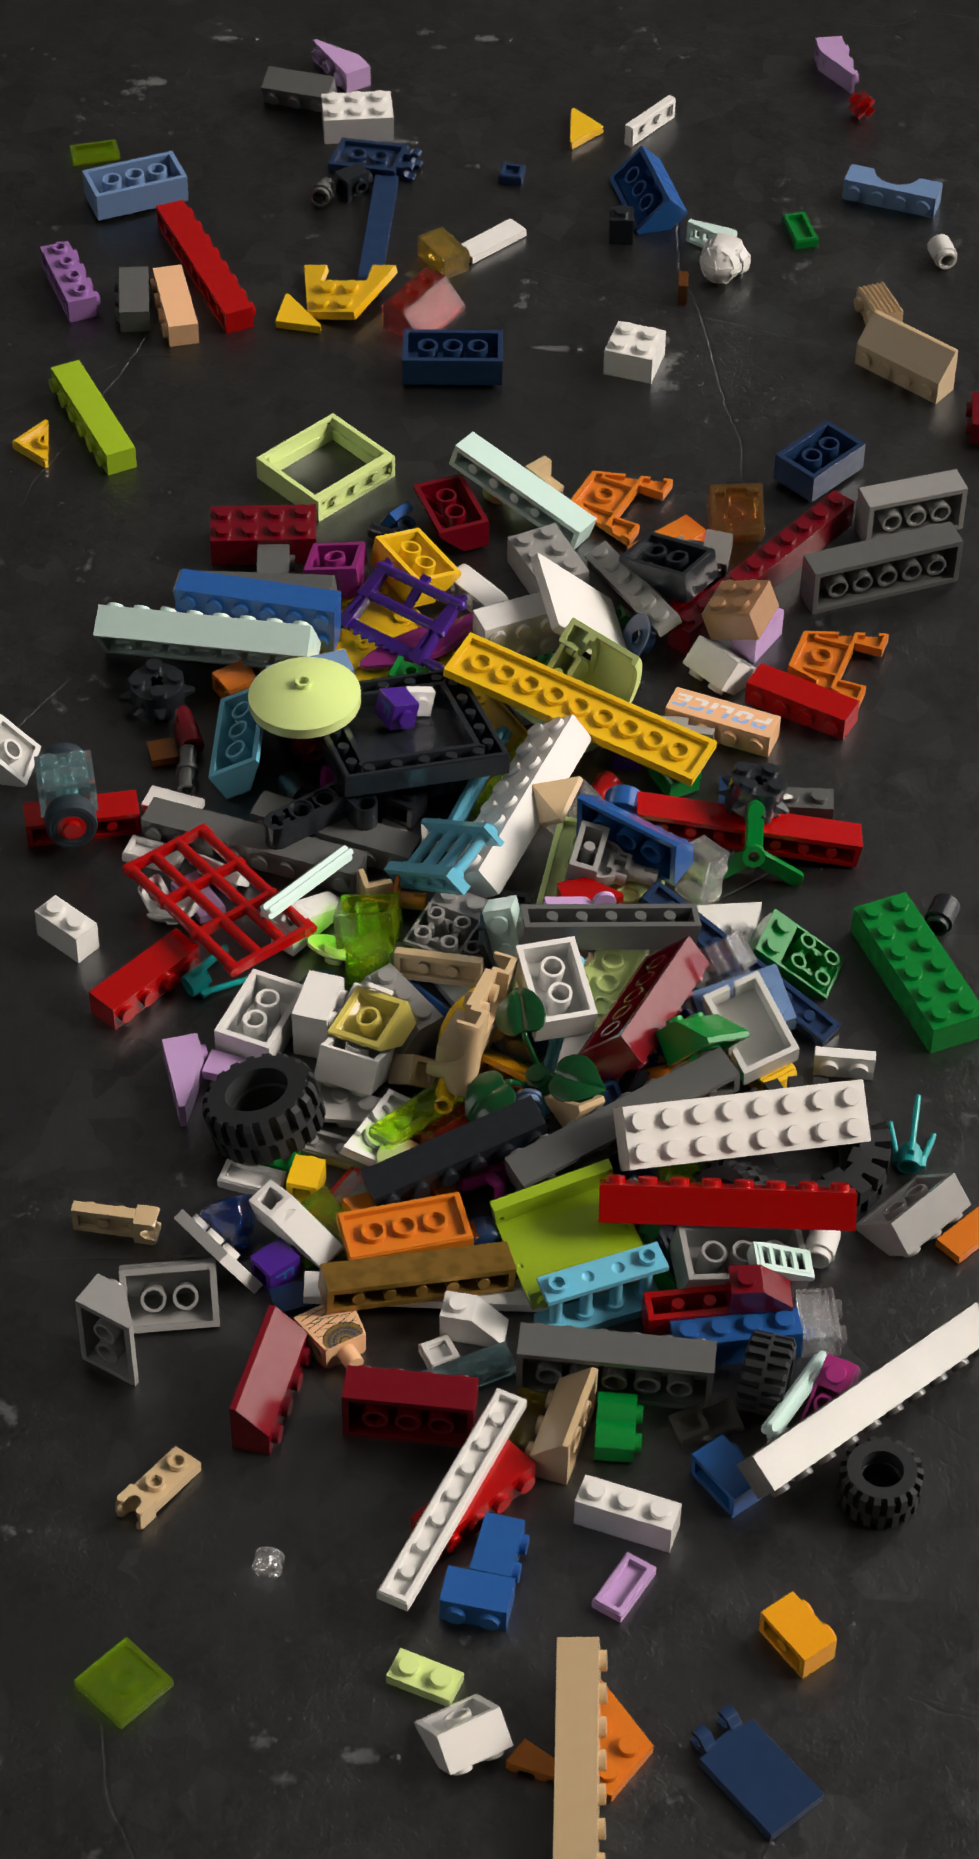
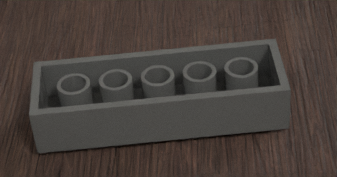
M951 521L803 554L799 595L811 615L956 582L959 577L964 541Z
M521 1322L516 1357V1392L547 1395L550 1389L555 1390L559 1378L593 1367L598 1369L596 1400L598 1398V1391L638 1394L637 1404L711 1412L717 1341L703 1338H679L671 1335H648L639 1332H618L607 1329L577 1328L571 1325L556 1326L539 1322Z

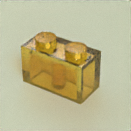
M443 227L418 236V256L444 280L469 271L470 253L468 249Z

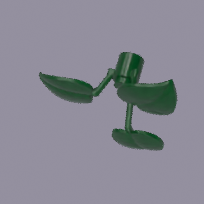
M524 987L513 989L499 1004L495 1014L496 1025L503 1034L511 1037L522 1034L523 1041L533 1062V1065L526 1071V1081L523 1082L515 1079L504 1081L502 1075L494 1070L477 1076L470 1084L465 1097V1114L469 1122L516 1102V1093L510 1085L523 1087L524 1089H536L542 1093V1096L550 1093L556 1100L561 1102L585 1101L606 1092V1087L600 1078L596 1066L584 1055L572 1054L562 1058L556 1066V1072H549L546 1066L540 1064L527 1032L539 1031L544 1026L546 1010L541 999L530 989Z

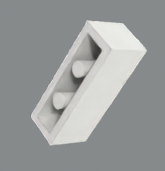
M585 1474L575 1499L574 1524L670 1553L680 1526L682 1503Z

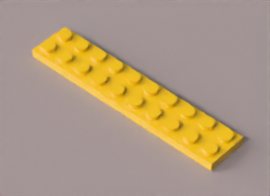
M471 632L443 670V676L545 722H549L556 717L562 718L573 714L592 737V743L689 786H692L716 749V740Z

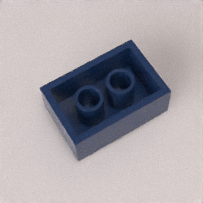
M827 420L775 455L774 479L810 502H813L863 468L866 444Z

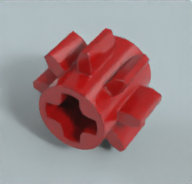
M864 90L860 94L854 91L848 98V101L851 103L848 109L859 119L863 115L869 118L875 111L872 105L876 101Z

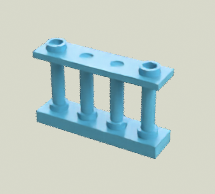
M423 818L421 823L430 833L408 861H390L384 870L394 881L396 875L400 876L401 888L465 895L471 887L463 879L465 870L485 845L502 847L505 842L497 835L498 830L488 822ZM439 841L438 844H437V845L434 847V849L431 851V853H430V854L427 856V858L424 860V862L421 863L422 860L425 858V856H426V855L429 853V851L432 849V847L436 844V842ZM454 843V845L451 847V849L447 852V854L444 856V858H443V859L440 861V863L437 865L438 861L441 859V857L444 855V853L448 850V848L451 846V844ZM468 844H471L468 847V849L464 852V854L461 856V858L458 860V862L454 866H452L454 862L458 859V857L461 855V853L468 846Z
M650 1243L537 1277L538 1286L550 1309L535 1313L534 1322L546 1325H571L577 1328L604 1329L642 1317L643 1293L659 1291L653 1275L669 1271V1265L658 1243ZM639 1280L638 1283L623 1287L625 1283ZM610 1288L608 1292L593 1296V1293ZM580 1297L578 1301L563 1305V1302Z

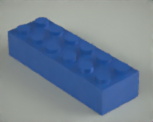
M189 569L181 570L174 589L175 610L181 613H187L188 610H196L202 612L203 615L211 616L214 613H224L231 618H240L242 615H247L262 621H266L267 618H276L282 620L283 623L292 624L294 621H305L312 625L321 642V652L335 651L341 635V591Z

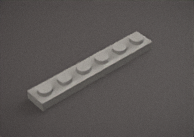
M606 541L595 546L584 555L590 566L637 614L644 613L649 617L651 628L659 637H662L682 623L679 614L647 582L619 562L620 555Z

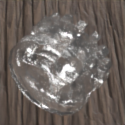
M273 1547L258 1548L255 1551V1560L252 1563L253 1571L257 1572L258 1575L262 1573V1577L267 1575V1578L280 1576L285 1555Z

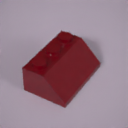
M462 473L413 485L416 496L440 538L463 551L489 546V520Z

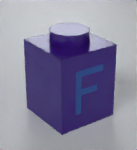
M404 686L379 689L374 713L389 730L414 728L419 703Z
M280 1237L250 1256L251 1274L263 1284L262 1287L268 1292L269 1288L291 1283L301 1276V1255L293 1245L289 1246Z

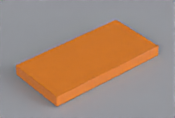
M459 1192L336 1213V1222L347 1260L474 1245V1237Z

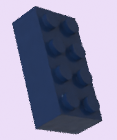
M403 329L402 384L502 385L503 330Z

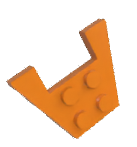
M592 471L571 498V501L597 518L594 525L621 543L629 546L639 534L640 525L621 519V515L638 493L663 501L673 488V480L663 478V482L650 481V476L631 479L625 478V474Z
M804 631L788 664L787 673L859 700L860 707L866 693V686L841 680L854 651L882 657L888 643L889 634L879 633L878 637H865V633L855 632L854 636H839V632Z
M607 1687V1704H601L600 1716H606L607 1738H600V1749H606L607 1769L606 1771H600V1783H606V1801L611 1803L653 1753V1744ZM525 1738L506 1760V1768L515 1773L521 1770L533 1774L535 1779L544 1782L554 1781L555 1758Z

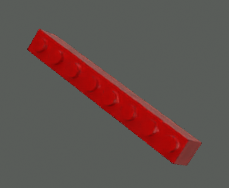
M183 199L156 206L158 228L225 333L229 334L254 327L253 317L256 316L254 303L249 302L244 288H240L236 276L230 273L227 262L221 259L219 250L212 245L209 234L204 233L202 224L195 219L192 208H188Z
M637 791L632 813L636 814L639 818L653 825L660 826L664 830L684 838L692 844L742 851L745 845L746 823L743 822L744 817L734 811L732 815L729 814L724 804ZM790 813L780 814L779 817L772 818L771 823L764 824L763 847L766 852L773 856L856 868L863 849L862 826L858 823Z
M611 1174L606 1175V1179H600L598 1222L856 1231L857 1192L855 1188H850V1184L845 1182H832L830 1187H818V1183L813 1181H799L798 1186H785L786 1182L782 1180H767L766 1185L753 1184L754 1181L750 1179H735L734 1184L721 1183L722 1180L719 1178H703L702 1183L689 1182L687 1177H671L670 1182L657 1181L656 1176H638L637 1181L625 1180L624 1175Z

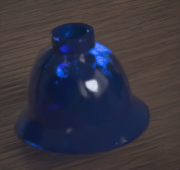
M244 1194L218 1200L209 1204L200 1212V1216L208 1220L212 1228L226 1242H229L234 1249H241L250 1245L249 1237L254 1233L256 1216L248 1200L254 1194Z

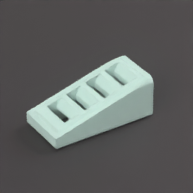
M690 219L687 222L686 241L703 248L704 241L717 236L718 232L737 237V231Z
M752 1242L747 1251L749 1265L761 1264L790 1281H814L815 1279L810 1250L767 1242ZM775 1260H779L780 1265H776ZM786 1260H791L792 1268L787 1267ZM797 1260H803L804 1270L799 1269Z

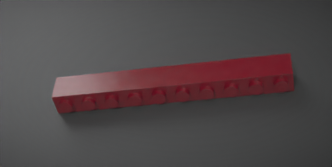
M833 490L681 610L678 614L682 623L668 632L667 645L687 656L699 635L711 639L701 614L721 581L770 580L772 588L776 587L802 566L803 554L821 551L852 526L855 501Z

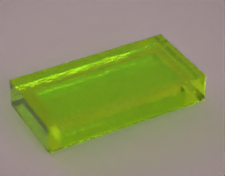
M116 139L70 145V154L74 166L120 159Z

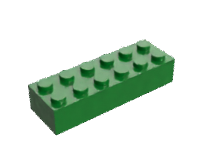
M903 892L854 907L851 933L930 1054L979 1039V1000L908 894Z

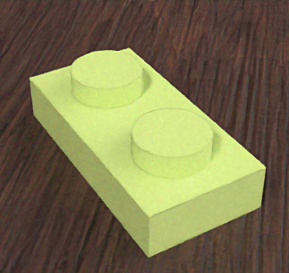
M400 1648L386 1675V1683L446 1707L452 1704L464 1681V1672Z

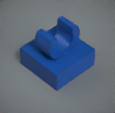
M407 501L390 512L380 524L389 528L396 527L402 531L406 530L402 524L406 525L408 529H413L416 522L408 515L414 508Z

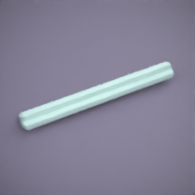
M346 845L341 846L260 906V916L265 917L267 920H272L353 859L352 854L354 853L352 848L348 849Z
M819 1351L818 1354L811 1358L786 1392L783 1400L778 1403L764 1422L761 1432L767 1435V1439L774 1440L776 1436H780L811 1393L826 1358V1351Z

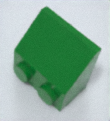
M703 1012L690 1015L686 1019H683L682 1015L670 1018L665 1021V1027L655 1032L668 1066L689 1063L695 1060L701 1053L712 1051L718 1047L725 1051L750 1037L748 1030L718 1014L704 1016Z

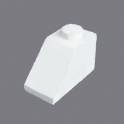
M446 1290L440 1312V1336L448 1334L450 1339L455 1342L503 1349L509 1320L478 1295Z

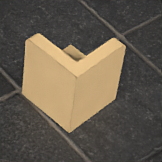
M543 456L525 466L527 470L560 493L564 491V486L551 477L552 460L548 457Z
M364 869L357 870L358 894L361 901L364 896L391 899L393 891L392 879L384 878L369 882ZM379 905L368 907L370 911L383 909Z
M393 1054L388 1083L433 1090L435 1077L426 1073L428 1060L435 1061V1059L415 1054Z

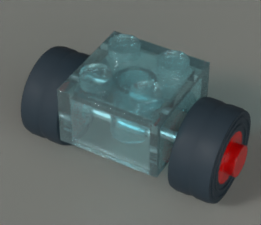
M72 743L53 744L47 747L40 756H34L41 818L44 817L46 832L52 842L61 847L76 848L90 842L95 836L98 827L96 816L98 801L91 751L82 750L79 746Z

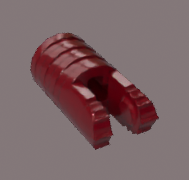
M182 705L176 710L177 720L174 722V734L179 749L183 745L190 744L197 748L198 755L204 749V742L189 707Z

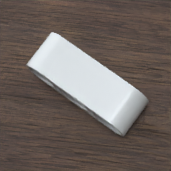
M461 564L457 567L462 572L461 577L445 591L454 597L457 595L467 596L468 599L465 601L466 609L471 613L475 609L509 600L501 590L467 564Z

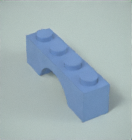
M851 164L844 179L842 199L934 218L941 201L943 183L919 178L910 184H891L881 180L876 175L874 168Z

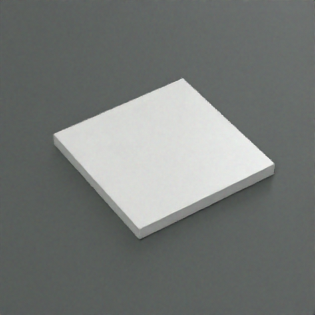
M537 552L531 558V562L552 631L561 636L572 617L627 649L612 600ZM587 649L585 652L591 655L592 649Z

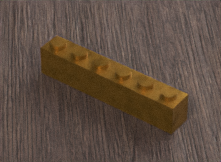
M505 1241L321 1263L318 1288L325 1312L330 1314L444 1300L446 1290L472 1295L513 1291L516 1266L508 1243Z

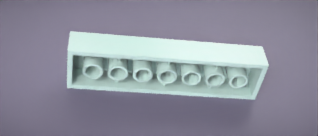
M109 602L107 605L98 604L93 632L94 638L105 653L230 665L241 660L247 667L265 669L267 665L284 660L318 655L321 642L312 625L305 621H294L292 624L283 623L282 620L276 618H267L266 621L256 620V618L242 615L240 618H231L224 613H214L211 616L203 615L202 612L196 610H188L187 613H181L167 607L160 608V610H150L149 607L144 605H134V608H130L115 602Z

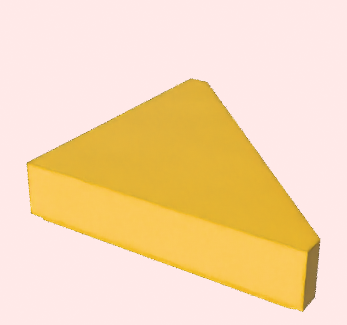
M575 108L571 109L570 149H574L603 133V126Z
M285 294L275 320L276 328L320 333L321 324L290 294Z
M47 419L12 441V448L45 469L48 467L49 422Z

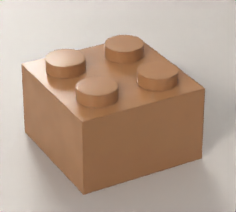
M770 580L721 581L701 615L711 640H759L778 609L779 604Z

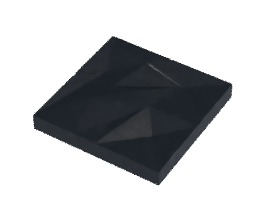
M444 669L358 681L361 690V705L356 716L338 731L315 738L345 798L427 786L428 784L433 785L507 774L510 767V754L471 688L443 676ZM403 686L405 688L406 686L433 687L436 693L431 715L417 716L414 728L389 730L374 713L379 689Z

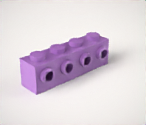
M69 241L56 242L40 247L42 267L69 322L97 317V306L101 305L100 297L97 291H93L91 278L86 277L84 264L79 263L77 250L72 249Z

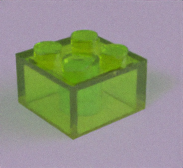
M400 892L342 895L333 915L337 949H347L348 952H356L363 948H374L375 950L383 951L395 947L403 927Z

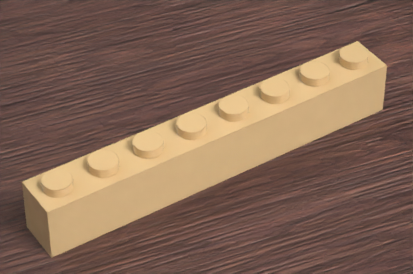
M557 1637L553 1859H606L605 1853H599V1840H606V1819L599 1818V1807L606 1806V1783H600V1771H606L607 1769L606 1749H600V1738H607L606 1716H600L601 1704H607V1683H601V1671H607L608 1662L607 1650H601L599 1637Z

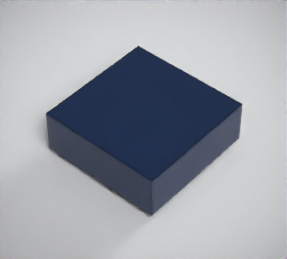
M502 163L498 183L521 186L526 172V165Z

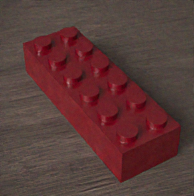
M690 936L645 956L578 1054L588 1057L594 1063L603 1082L608 1079L615 1081L626 1071L631 1069L637 1071L647 1064L648 1055L660 1044L655 1032L666 1026L665 1021L681 1013L682 1004L693 995L692 990L695 985L703 980V973L710 963Z

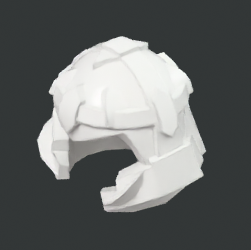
M718 232L717 236L704 241L699 264L704 277L712 283L726 284L737 274L742 277V274L749 270L751 255L747 252L741 239L731 234Z

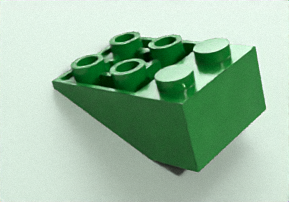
M777 909L770 912L757 925L746 947V950L765 965L776 964L781 977L802 994L824 1001L827 999L845 961L842 955Z

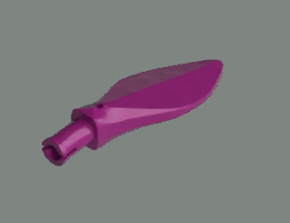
M473 612L454 620L445 638L440 639L432 652L431 659L441 657L459 647L470 632L473 633ZM419 627L396 636L394 639L415 649L428 629ZM379 646L365 656L359 665L363 670L392 668L397 659V654H390V650L384 651L383 646ZM404 658V661L411 663V661L408 658Z

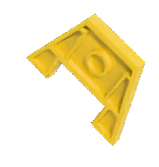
M304 265L307 312L318 320H356L398 273L396 265H372L366 281L325 280L329 272L327 265Z

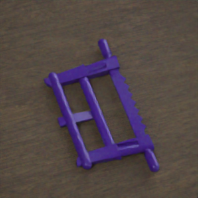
M386 557L384 562H377L376 570L356 592L357 596L341 613V628L347 631L353 630L354 636L361 635V639H368V643L375 642L376 647L383 646L384 651L390 650V654H397V657H406L413 664L425 666L431 671L442 670L445 666L431 659L430 656L440 639L445 638L459 612L466 609L465 601L468 598L464 595L454 597L430 585L429 583L432 578L425 574H422L418 579L393 567L391 560ZM388 576L412 587L404 604L378 592ZM422 593L446 604V607L436 620L413 610ZM371 601L428 629L415 649L358 621Z

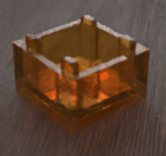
M762 483L710 485L707 490L708 529L733 534V542H761L765 535Z

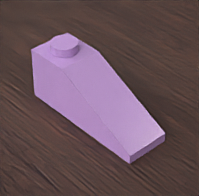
M198 1033L162 1039L163 1060L181 1127L188 1124L203 1081L202 1069L204 1062L208 1058L206 1044L200 1045Z

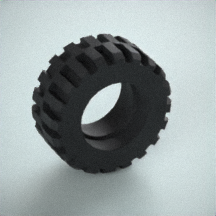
M270 1053L262 1054L261 1057L255 1058L251 1056L245 1058L246 1061L230 1065L229 1070H223L217 1075V1080L210 1083L202 1101L203 1117L216 1149L225 1158L242 1165L246 1162L249 1166H258V1163H264L265 1165L273 1164L275 1160L281 1158L283 1161L290 1158V1154L294 1152L299 1153L305 1149V1144L307 1142L311 1143L316 1138L317 1132H320L324 1123L326 1109L315 1076L307 1064L296 1057L291 1056L289 1058L286 1054L277 1053L276 1056H273Z

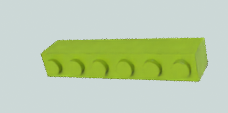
M76 360L51 367L50 389L52 393L58 395L61 407L67 409L70 421L75 422L79 436L85 438L88 450L94 452L98 466L103 467L108 475L136 468L135 446L81 362Z

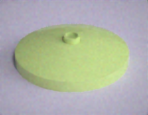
M317 657L292 658L275 663L257 675L248 691L249 710L251 716L260 727L275 735L294 739L321 737L338 731L356 716L361 705L360 684L356 676L348 668L332 660Z

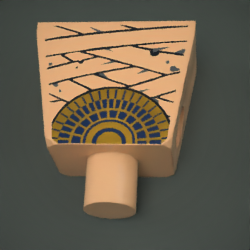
M322 1304L294 1317V1322L308 1332V1346L312 1347V1356L324 1368H331L340 1363L345 1368H347V1365H363L364 1360L360 1354L366 1350V1334L356 1310L326 1314Z

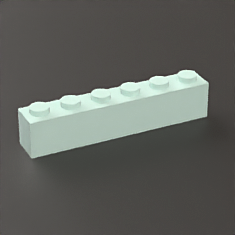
M472 432L455 445L449 465L540 528L555 523L574 550L590 536L597 519L482 437Z

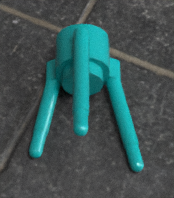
M227 944L221 946L226 952L229 951ZM211 954L199 966L183 975L181 983L191 997L200 994L204 999L212 993L243 984L248 976L209 987L212 979L207 969L218 961Z
M920 1094L915 1095L909 1142L903 1143L899 1150L893 1122L889 1121L887 1123L891 1137V1163L896 1165L897 1169L904 1174H916L921 1169L926 1168V1160L936 1139V1134L932 1133L923 1152L916 1143L921 1103Z

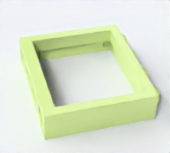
M333 413L256 458L257 478L294 505L316 504V520L318 522L395 477V456ZM332 440L367 463L316 495L281 471Z

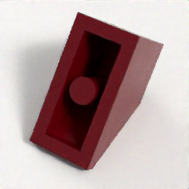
M761 1264L728 1266L725 1283L728 1314L779 1312L782 1310L793 1311L789 1279Z

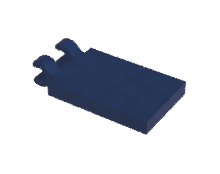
M342 138L328 162V171L335 172L360 163L371 172L373 177L375 175H399L403 180L412 182L416 174L409 173L408 171L419 169L422 166L423 160L414 158H419L422 150L417 148L409 149V146L405 144Z
M727 1704L718 1711V1715L721 1718L716 1721L717 1725L725 1733L714 1740L710 1730L704 1724H701L691 1731L694 1738L690 1740V1743L695 1750L703 1755L699 1759V1767L769 1841H772L822 1802L824 1793L753 1719L744 1725L736 1710L730 1704Z

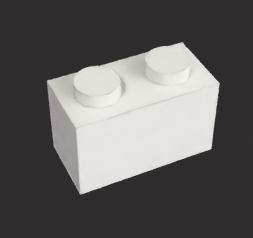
M53 896L35 910L37 935L77 963H80L99 948L97 923L58 896Z

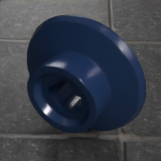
M644 613L633 616L622 634L627 650L637 656L642 653H649L656 642V632L651 628V621Z

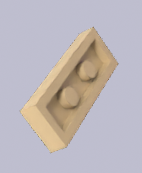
M396 947L394 951V967L407 980L475 988L483 974V957Z

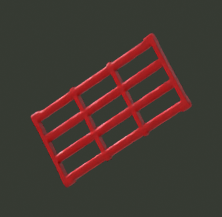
M205 823L124 864L121 868V871L129 879H133L157 902V906L160 909H165L190 933V937L194 941H198L232 977L243 973L265 959L309 937L318 928L309 918L303 917L291 905L282 913L298 929L287 935L282 933L270 920L261 917L258 908L279 893V891L266 883L246 864L245 859L238 857L214 835V831ZM202 838L228 863L214 869L188 844ZM178 851L203 876L190 882L164 857ZM154 863L179 889L166 895L141 869ZM237 871L261 894L248 901L224 877ZM214 884L237 907L223 913L200 890ZM190 897L213 920L199 926L176 903ZM247 915L274 942L260 948L234 921ZM223 928L250 955L236 962L209 935Z

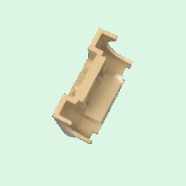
M497 951L494 952L493 959L500 968L493 966L492 970L485 969L473 992L466 991L463 1006H466L465 1011L456 1009L437 1044L435 1061L428 1060L426 1073L433 1075V1077L444 1079L447 1089L455 1096H466L470 1084L479 1074L481 1056L488 1043L499 1041L505 1035L496 1025L495 1014L499 1004L513 990L518 957Z

